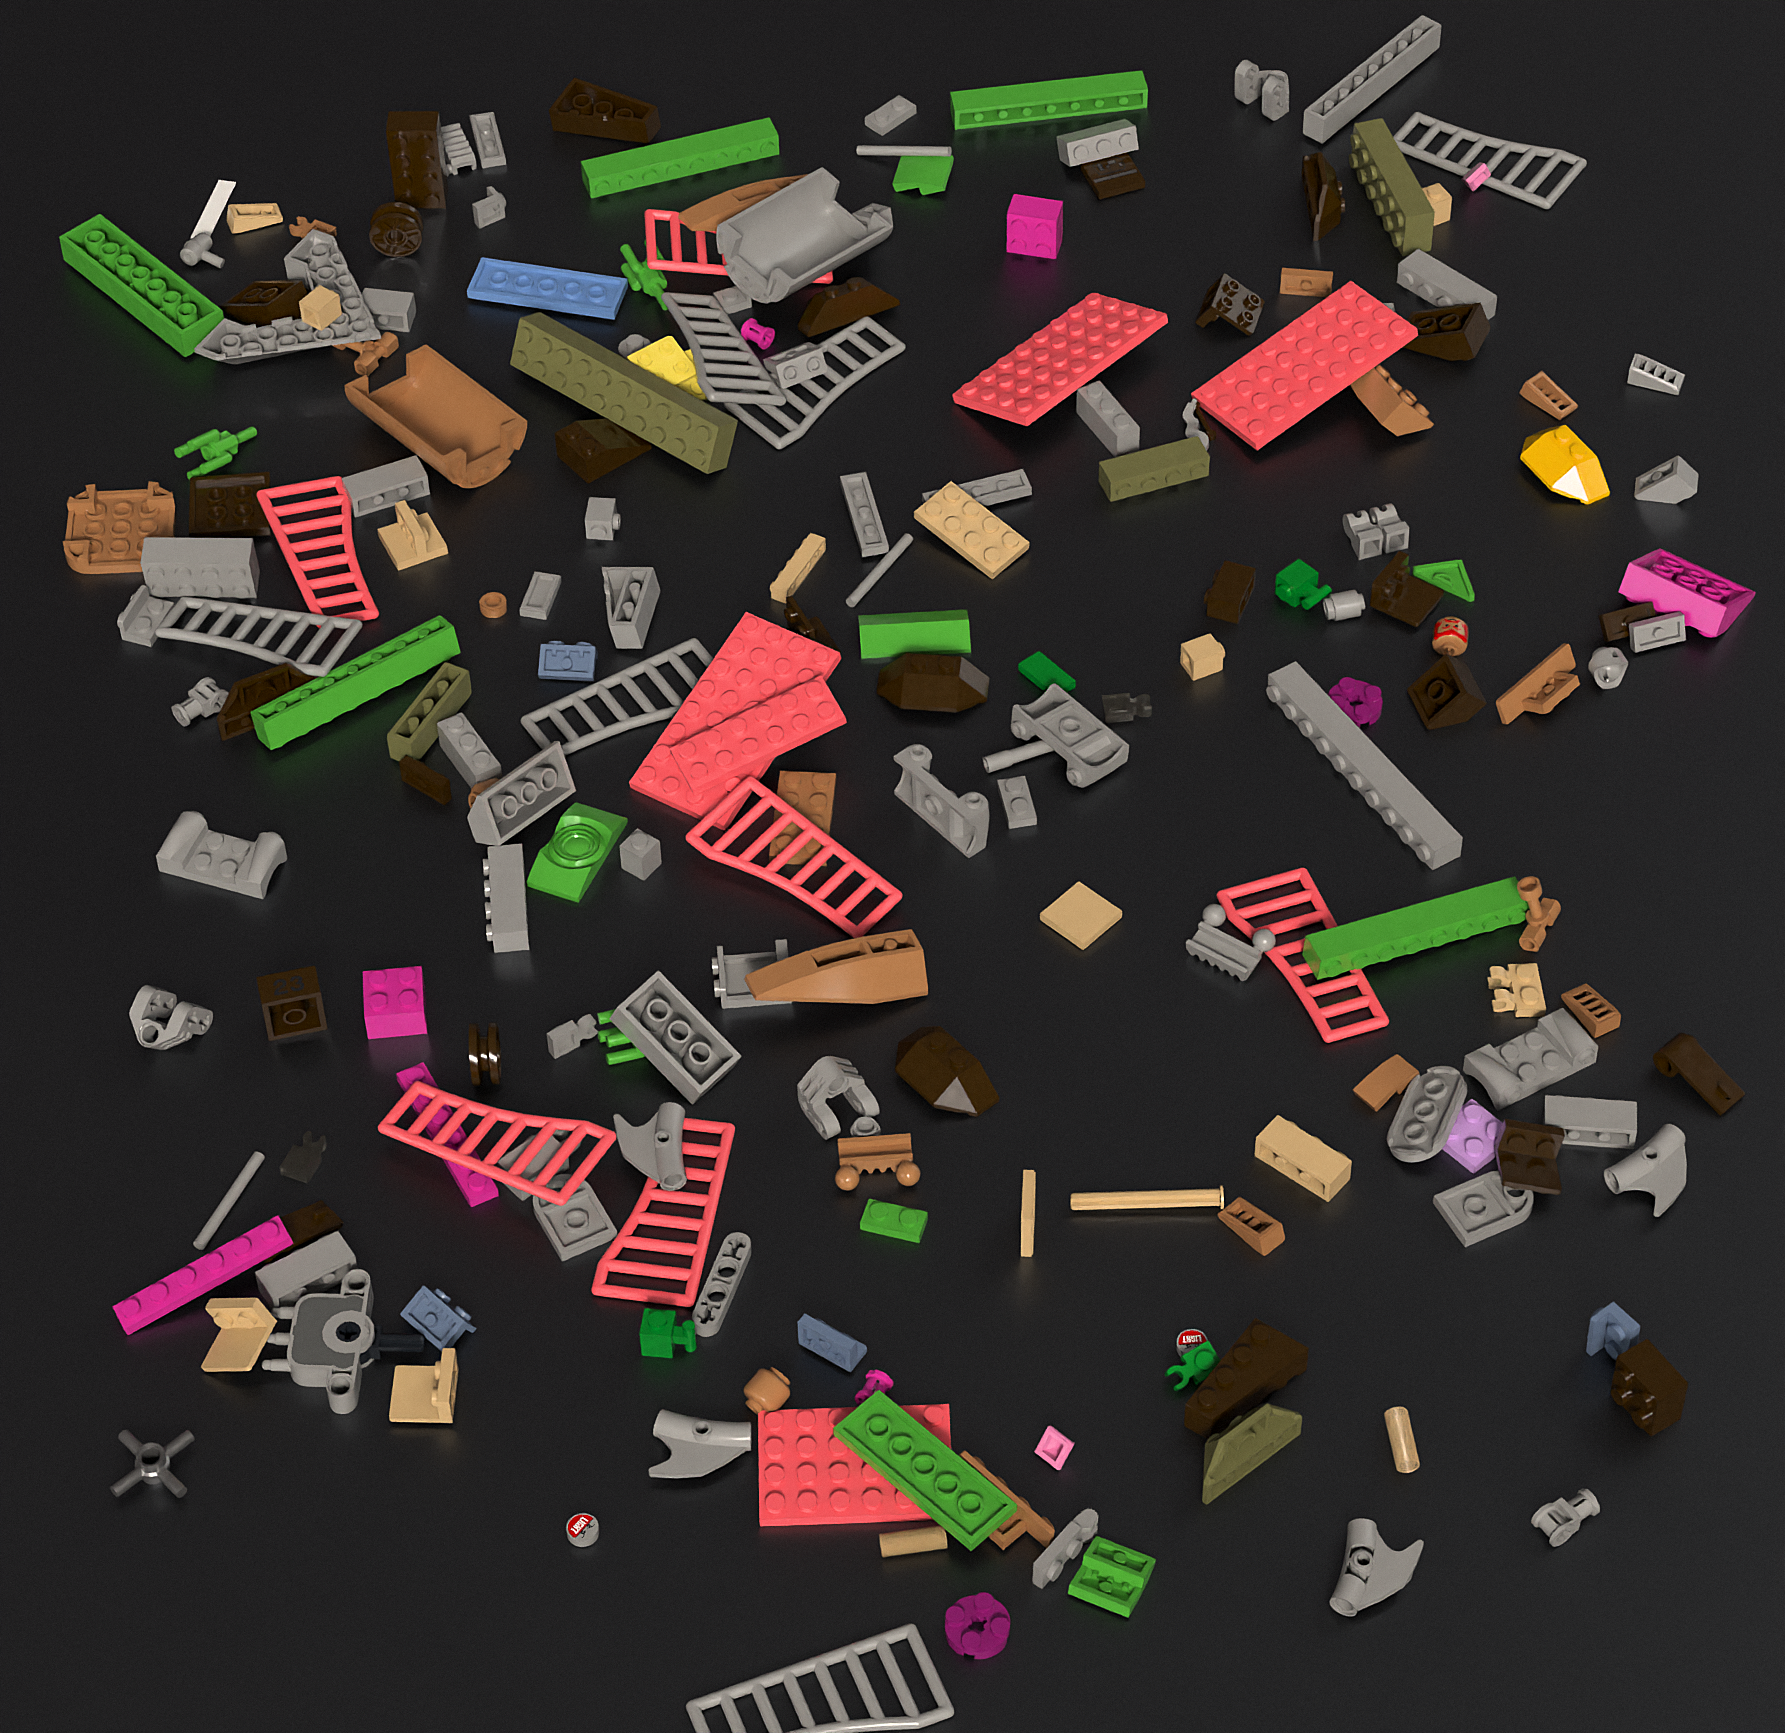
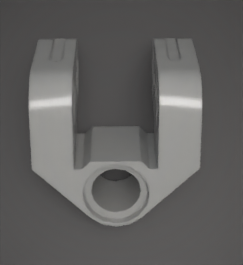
M1243 60L1235 71V98L1245 104H1249L1262 95V114L1273 121L1289 112L1287 74L1280 70L1259 71L1256 64L1249 60Z
M145 985L137 993L129 1015L137 1039L142 1046L166 1050L191 1039L193 1033L203 1035L212 1023L213 1013L200 1005L184 1001L176 1006L177 997L175 994L159 987ZM171 1015L168 1024L156 1021L157 1017L167 1018ZM158 1030V1038L154 1042L153 1036L155 1031Z
M834 1056L822 1057L811 1067L797 1085L798 1101L803 1112L825 1140L841 1132L836 1116L826 1104V1098H832L843 1093L860 1117H874L880 1112L878 1103L865 1085L863 1077L858 1075L856 1068H853L852 1063L847 1059Z

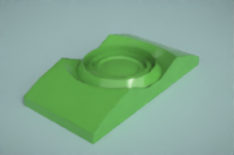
M577 802L574 803L560 817L555 833L549 843L540 849L526 881L527 887L579 903L627 825V818Z

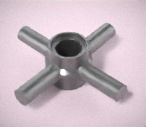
M127 1429L119 1434L118 1439L136 1456L135 1469L110 1487L116 1497H119L140 1480L148 1484H159L162 1482L178 1498L186 1494L187 1488L169 1471L170 1458L195 1440L189 1430L183 1432L164 1447L154 1442L142 1444Z

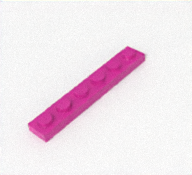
M424 1062L396 1073L397 1081L404 1093L415 1081H421L438 1088ZM419 1094L411 1104L418 1117L433 1099ZM444 1104L425 1127L431 1140L434 1139L454 1113L449 1105ZM461 1125L444 1146L456 1151L468 1138ZM474 1149L469 1156L481 1160ZM443 1159L470 1207L499 1196L498 1188L492 1178Z
M279 1215L112 1307L127 1335H130L294 1243Z

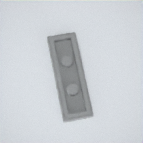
M494 112L470 115V124L481 167L488 168L506 165V158Z

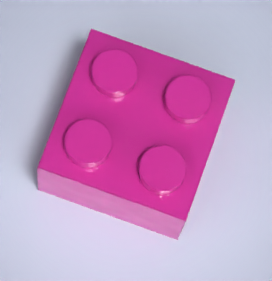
M1013 194L1007 212V252L1056 259L1063 237V201Z
M422 966L363 971L364 1019L368 1039L427 1034L426 996Z

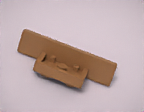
M1563 643L1496 700V706L1503 724H1509L1524 710L1538 714L1550 712L1555 705L1568 697L1580 685L1577 675L1568 674L1576 666L1569 644Z
M965 1450L960 1453L959 1457L1017 1504V1512L988 1537L1004 1550L1027 1531L1047 1549L1054 1541V1527L1046 1517H1040L1035 1513L1026 1499L1021 1496L1017 1497L1009 1490L1002 1478L992 1475L978 1457H972Z

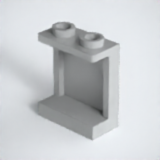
M787 939L775 940V952L723 955V946H717V957H712L713 975L719 974V979L714 980L715 997H721L722 1009L792 1003V1001L755 1000L744 980L745 975L788 958Z

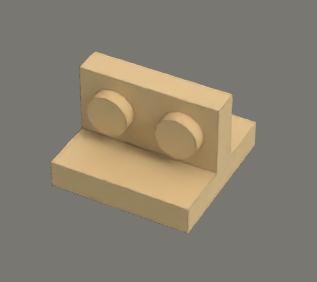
M405 500L395 503L397 523L377 529L378 536L398 571L448 554L447 545L429 514L426 512L417 516L416 511L410 509Z

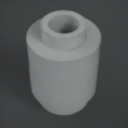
M1356 589L1330 594L1329 598L1323 599V607L1327 620L1334 619V621L1361 616V610L1365 609V602L1362 593L1358 594Z

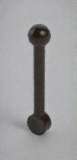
M1197 401L1195 412L1205 428L1209 440H1215L1216 431L1211 430L1200 410V403Z

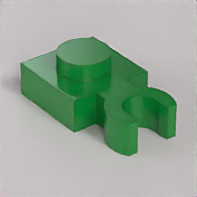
M1209 1340L1180 1357L1184 1366L1174 1365L1164 1374L1166 1377L1172 1373L1180 1375L1181 1382L1173 1387L1174 1391H1179L1188 1384L1191 1377L1196 1385L1204 1381L1221 1360Z

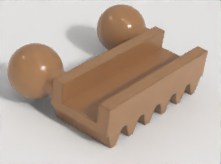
M910 1133L838 1139L840 1169L836 1172L835 1182L840 1189L847 1191L854 1189L859 1183V1174H861L863 1169H866L870 1174L873 1173L875 1168H878L883 1173L890 1167L893 1172H896L897 1180L902 1185L912 1186L918 1182L920 1169L913 1163Z

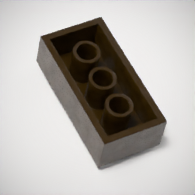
M389 111L386 135L395 202L408 204L413 208H446L448 182L439 111Z

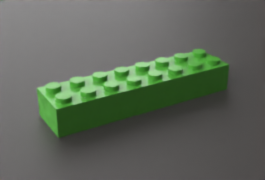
M101 214L96 215L59 237L63 258L68 264L184 357L194 353V348L224 319L223 311Z

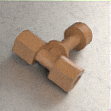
M385 332L381 339H377L375 342L368 340L365 343L353 342L332 346L342 351L348 347L359 352L360 356L354 361L355 371L362 376L366 375L368 377L379 366L378 359L382 356L389 357L399 347L397 336L393 333Z
M1529 876L1517 883L1519 896L1522 900L1527 901L1530 909L1526 913V920L1529 924L1522 933L1519 944L1523 950L1538 952L1546 938L1545 927L1554 924L1561 911V906L1555 899L1543 898L1539 902V897L1542 894L1540 880Z

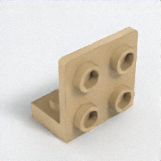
M257 1297L211 1298L205 1309L213 1317L214 1322L221 1327V1330L204 1359L201 1368L205 1372L250 1371L270 1337V1333L277 1320Z
M443 1348L441 1361H436L435 1366L397 1365L395 1367L389 1420L391 1422L453 1423L459 1372L455 1348Z

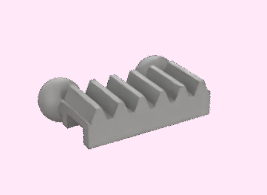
M460 123L441 127L444 157L448 163H445L447 177L451 173L453 175L458 174L457 168L470 165L472 170L477 169L474 152H472V148L469 146L465 134H463Z
M1210 904L1203 910V922L1199 923V930L1192 940L1188 939L1186 942V950L1189 951L1190 955L1194 956L1196 954L1201 961L1206 959L1211 966L1216 964L1221 971L1226 969L1231 976L1236 974L1241 981L1247 980L1262 958L1261 954L1273 949L1276 938L1272 931L1260 929L1253 935L1252 947L1214 928L1223 924L1226 913L1222 906Z

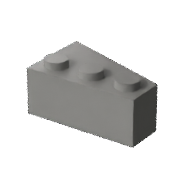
M602 567L608 624L615 646L621 649H642L661 591L654 568Z

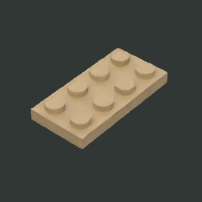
M952 481L914 511V518L991 579H994L1029 549V541Z

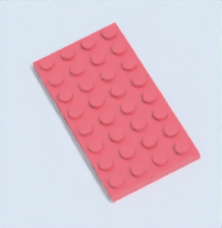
M1349 281L1193 391L1191 396L1192 399H1197L1201 408L1254 449L1259 450L1418 336V331L1415 326L1354 282Z
M1099 293L1088 294L1085 299L1070 307L1063 315L1052 320L1045 328L1034 333L1027 341L1016 346L1009 354L1001 357L991 367L980 372L973 380L962 385L959 390L952 394L954 403L1028 426L1167 324V314L1134 303L1100 295Z
M745 612L629 781L631 789L702 820L747 777L752 776L760 781L774 758L694 796L675 762L670 748L819 676H822L826 682L842 659L840 652ZM752 790L747 792L713 826L726 831L752 793Z

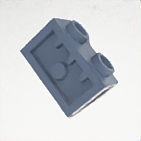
M549 641L548 644H541L538 669L539 679L594 681L595 665L598 659L596 646L586 642H578L576 645H565L561 641Z
M423 1285L400 1313L405 1320L440 1351L443 1348H451L465 1330L473 1333L477 1329L469 1322L472 1316L458 1305L454 1309L449 1304L451 1298L438 1287L433 1291Z
M1614 1301L1605 1308H1598L1591 1315L1586 1349L1590 1356L1605 1347L1610 1357L1616 1360L1618 1355L1638 1344L1640 1325Z
M804 1313L797 1322L800 1345L849 1372L855 1368L867 1353L866 1345L853 1339L850 1335L829 1326L819 1318L814 1319Z

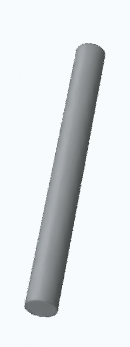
M857 146V155L951 156L952 152L950 146Z
M905 533L846 599V604L849 607H854L911 544L913 538L910 534Z
M255 1151L193 1242L197 1249L204 1250L263 1162L265 1157L262 1153Z

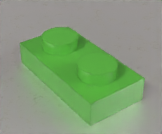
M869 1199L860 1221V1230L920 1243L928 1220V1212Z

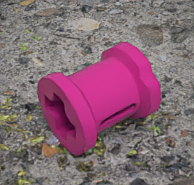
M750 318L743 324L741 335L746 341L751 340L757 343L759 348L767 349L773 342L775 331L771 327L765 328L759 325L757 320Z
M869 1370L863 1389L855 1395L856 1403L860 1406L878 1390L884 1394L886 1391H890L893 1386L892 1379L882 1371Z

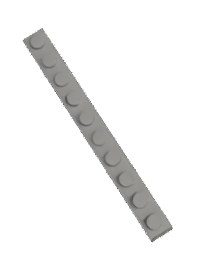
M1296 661L1268 674L1266 692L1272 702H1276L1283 710L1285 716L1292 720L1299 727L1301 733L1315 744L1317 750L1332 762L1335 770L1341 772L1348 779L1351 787L1363 795L1367 804L1378 811L1384 822L1392 826L1399 834L1401 840L1416 852L1417 857L1422 862H1425L1434 870L1460 857L1463 837Z

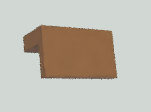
M1282 268L1280 294L1328 297L1332 292L1333 272Z

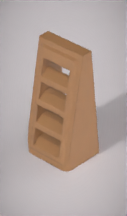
M1543 371L1526 381L1519 393L1525 399L1558 420L1563 419L1579 406ZM1563 405L1566 408L1561 410L1558 407Z
M1587 983L1561 995L1562 1000L1594 1038L1619 1028L1621 1014ZM1583 994L1585 995L1584 997L1578 1000L1575 999L1578 996H1581ZM1587 1001H1590V1002H1591V1003H1589V1004H1587V1005H1585V1006L1582 1005L1583 1003H1585V1002H1587Z
M1238 1197L1218 1213L1220 1220L1263 1256H1266L1285 1240L1282 1223L1242 1197ZM1242 1211L1245 1212V1213L1242 1214L1239 1218H1237V1219L1235 1218V1217H1236L1238 1214H1240Z

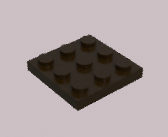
M270 472L190 478L189 537L236 538L271 535V526L256 496L259 490L271 488Z

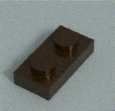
M1653 602L1598 615L1604 641L1608 642L1630 636V623L1656 617Z
M408 755L399 761L402 781L443 805L452 799L450 782L444 774L433 771L423 762L416 761Z

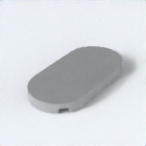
M1435 1066L1427 1069L1426 1074L1422 1076L1418 1074L1411 1080L1387 1133V1142L1394 1157L1404 1162H1420L1433 1157L1445 1146L1467 1095V1084L1457 1069L1450 1066Z

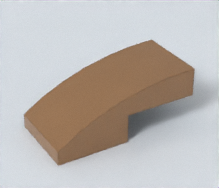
M1396 1054L1367 1075L1353 1089V1092L1377 1112L1395 1092L1400 1095L1408 1087L1411 1080L1420 1073L1401 1056Z

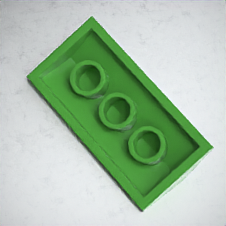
M967 609L858 615L861 659L900 657L906 653L929 655L971 653Z

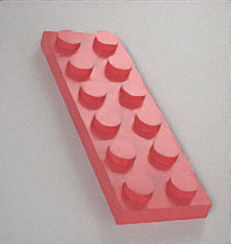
M819 676L671 747L670 751L695 796L847 723L823 677Z

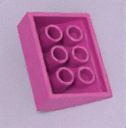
M1661 548L1629 562L1618 591L1625 595L1628 601L1636 604L1653 602L1655 613L1659 615L1680 611L1684 614L1685 626L1690 625L1699 629L1698 632L1701 635L1710 638L1724 633L1750 603L1756 593Z

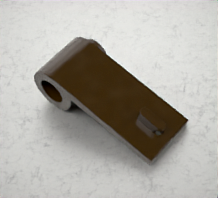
M1678 1033L1653 1055V1062L1663 1075L1673 1077L1680 1073L1720 1116L1746 1094L1690 1034Z
M322 1200L282 1216L280 1219L294 1244L263 1260L262 1263L264 1265L274 1263L293 1252L294 1247L343 1227L344 1222Z

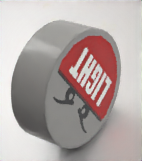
M1197 1329L1182 1331L1178 1335L1176 1342L1178 1355L1181 1357L1208 1340L1206 1335Z
M579 1513L572 1516L566 1524L568 1540L578 1547L592 1545L599 1537V1525L596 1518L587 1513Z

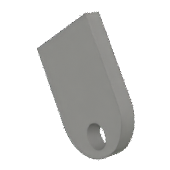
M1492 1171L1434 1195L1433 1204L1463 1246L1467 1247L1525 1221L1532 1211L1534 1195L1531 1190L1512 1189L1503 1186L1499 1171ZM1519 1190L1523 1195L1513 1197L1508 1194V1191Z
M554 1175L545 1187L550 1189L563 1188L572 1175ZM585 1180L563 1206L533 1195L535 1216L561 1261H565L616 1238L617 1230L593 1189Z

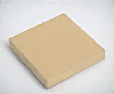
M1080 881L1040 913V920L1082 950L1122 918V910Z
M1023 1170L1021 1256L1032 1257L1034 1247L1036 1172L1034 1170Z

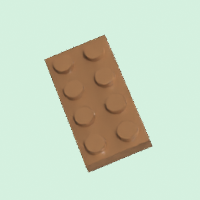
M780 771L777 796L830 836L836 789V773ZM775 809L773 823L783 815L777 809ZM791 822L771 841L769 863L804 830ZM812 838L786 864L806 865L824 846Z

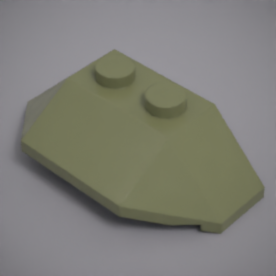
M1265 1404L1252 1409L1244 1416H1237L1227 1429L1220 1434H1213L1205 1443L1202 1501L1206 1505L1299 1436L1301 1434L1302 1415L1296 1411Z

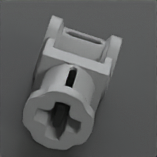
M205 677L193 689L188 691L189 698L171 707L173 715L185 727L190 724V720L200 714L206 718L214 712H220L229 692L216 686L214 679Z
M1582 1488L1577 1492V1496L1568 1502L1561 1497L1554 1503L1542 1506L1532 1517L1531 1523L1536 1528L1540 1527L1550 1538L1549 1543L1557 1547L1566 1542L1573 1533L1579 1530L1581 1520L1589 1515H1597L1600 1512V1506L1593 1493L1588 1489Z

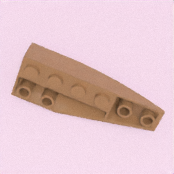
M807 174L764 180L723 192L680 212L678 218L691 231H717L718 224L807 176Z
M1380 364L1350 384L1357 397L1381 425L1396 436L1429 429L1434 425L1427 417L1430 412L1419 402L1415 403L1418 400L1417 397L1407 389L1404 391L1402 386L1391 378V374Z
M912 929L858 937L825 945L772 963L745 975L744 978L754 999L758 1001L876 1004L928 994L924 952Z

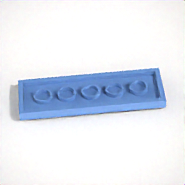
M482 257L467 289L468 298L615 320L628 288V279Z

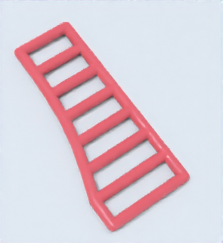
M647 209L645 211L647 266L650 269L729 276L724 268L727 263L723 253V265L708 264L705 231H695L697 263L682 262L680 223H684L678 218L679 212ZM655 220L670 221L672 261L657 259ZM707 231V232H711V233L716 234L717 231ZM833 271L811 283L831 284L833 282Z
M334 476L259 490L256 494L258 501L312 614L324 615L321 610L323 608L362 601L366 610L335 615V617L357 619L360 621L376 619L379 616V611L369 592L356 557L352 536V506L343 488L342 477ZM333 487L336 488L339 494L273 507L270 501L273 498ZM341 505V514L285 525H282L278 518ZM342 525V534L290 543L287 537L290 534ZM342 544L345 551L342 554L300 562L295 554ZM348 564L350 570L347 573L307 580L304 574L305 571ZM353 582L357 591L317 599L312 591Z
M752 776L747 777L686 834V841L707 858L762 878L788 891L834 922L853 938L863 937L902 899V892ZM750 790L762 798L712 846L700 838ZM771 805L783 814L740 856L736 857L723 852ZM791 822L804 830L765 868L750 862ZM812 838L824 846L790 880L776 873ZM833 854L845 862L814 894L801 887ZM853 871L858 872L867 879L836 910L823 901ZM877 887L887 897L856 926L845 916Z
M1303 867L1218 891L1216 895L1220 905L1225 910L1228 920L1251 941L1254 933L1260 929H1268L1276 935L1318 922H1323L1326 929L1338 926L1308 870ZM1298 880H1300L1305 889L1304 891L1237 910L1231 899ZM1311 901L1316 911L1258 928H1254L1245 920ZM1305 939L1276 946L1270 951L1264 952L1288 980L1326 1043L1379 1029L1389 1024V1018L1362 969L1350 970V975L1306 987L1300 976L1313 973L1307 962L1291 966L1284 958V956L1302 952ZM1354 985L1358 986L1362 994L1360 997L1322 1008L1318 1007L1313 998ZM1364 1007H1369L1374 1018L1331 1030L1326 1021V1018Z
M415 1081L378 1125V1131L384 1135L559 1206L566 1204L617 1137L614 1131L589 1121L530 1115L499 1109L451 1094L421 1081ZM419 1094L433 1099L408 1130L394 1126ZM444 1104L458 1108L432 1141L419 1136ZM470 1113L484 1117L457 1151L444 1146ZM497 1120L513 1123L483 1161L469 1156ZM526 1126L542 1128L508 1171L494 1166ZM556 1130L573 1131L534 1181L520 1177ZM586 1134L600 1139L559 1192L545 1187Z
M684 1118L683 1130L722 1134L719 1146L682 1142L683 1154L716 1158L714 1170L684 1167L688 1180L711 1182L708 1195L657 1189L658 1182L647 1177L642 1193L629 1218L597 1264L591 1288L594 1295L683 1307H692L695 1304L735 1133V1126L732 1123ZM651 1200L705 1207L702 1219L648 1213L645 1211ZM638 1224L699 1231L696 1244L631 1236ZM623 1247L693 1256L690 1269L615 1260ZM608 1271L687 1281L684 1294L607 1285L605 1283Z

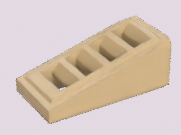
M277 203L228 205L227 223L232 234L283 222V216Z

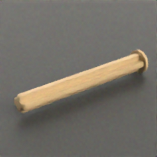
M1219 1185V1188L1084 1192L1072 1193L1070 1195V1207L1072 1210L1220 1206V1209H1224L1223 1185Z

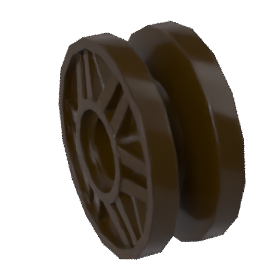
M389 202L380 205L373 211L370 220L369 236L370 242L376 250L384 255L404 257L413 254L420 247L423 219L418 210L401 202Z
M489 1022L487 1036H481L478 1023L469 1024V1062L473 1086L481 1085L483 1072L489 1071L492 1084L501 1083V1046L497 1022Z

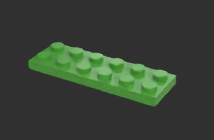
M880 1390L876 1391L833 1428V1435L970 1551L976 1548L1017 1512V1504Z

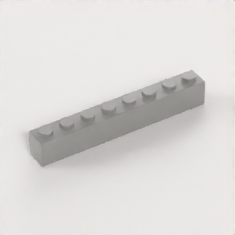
M1423 15L1417 18L1304 110L1303 134L1320 143H1324L1439 48L1441 24Z

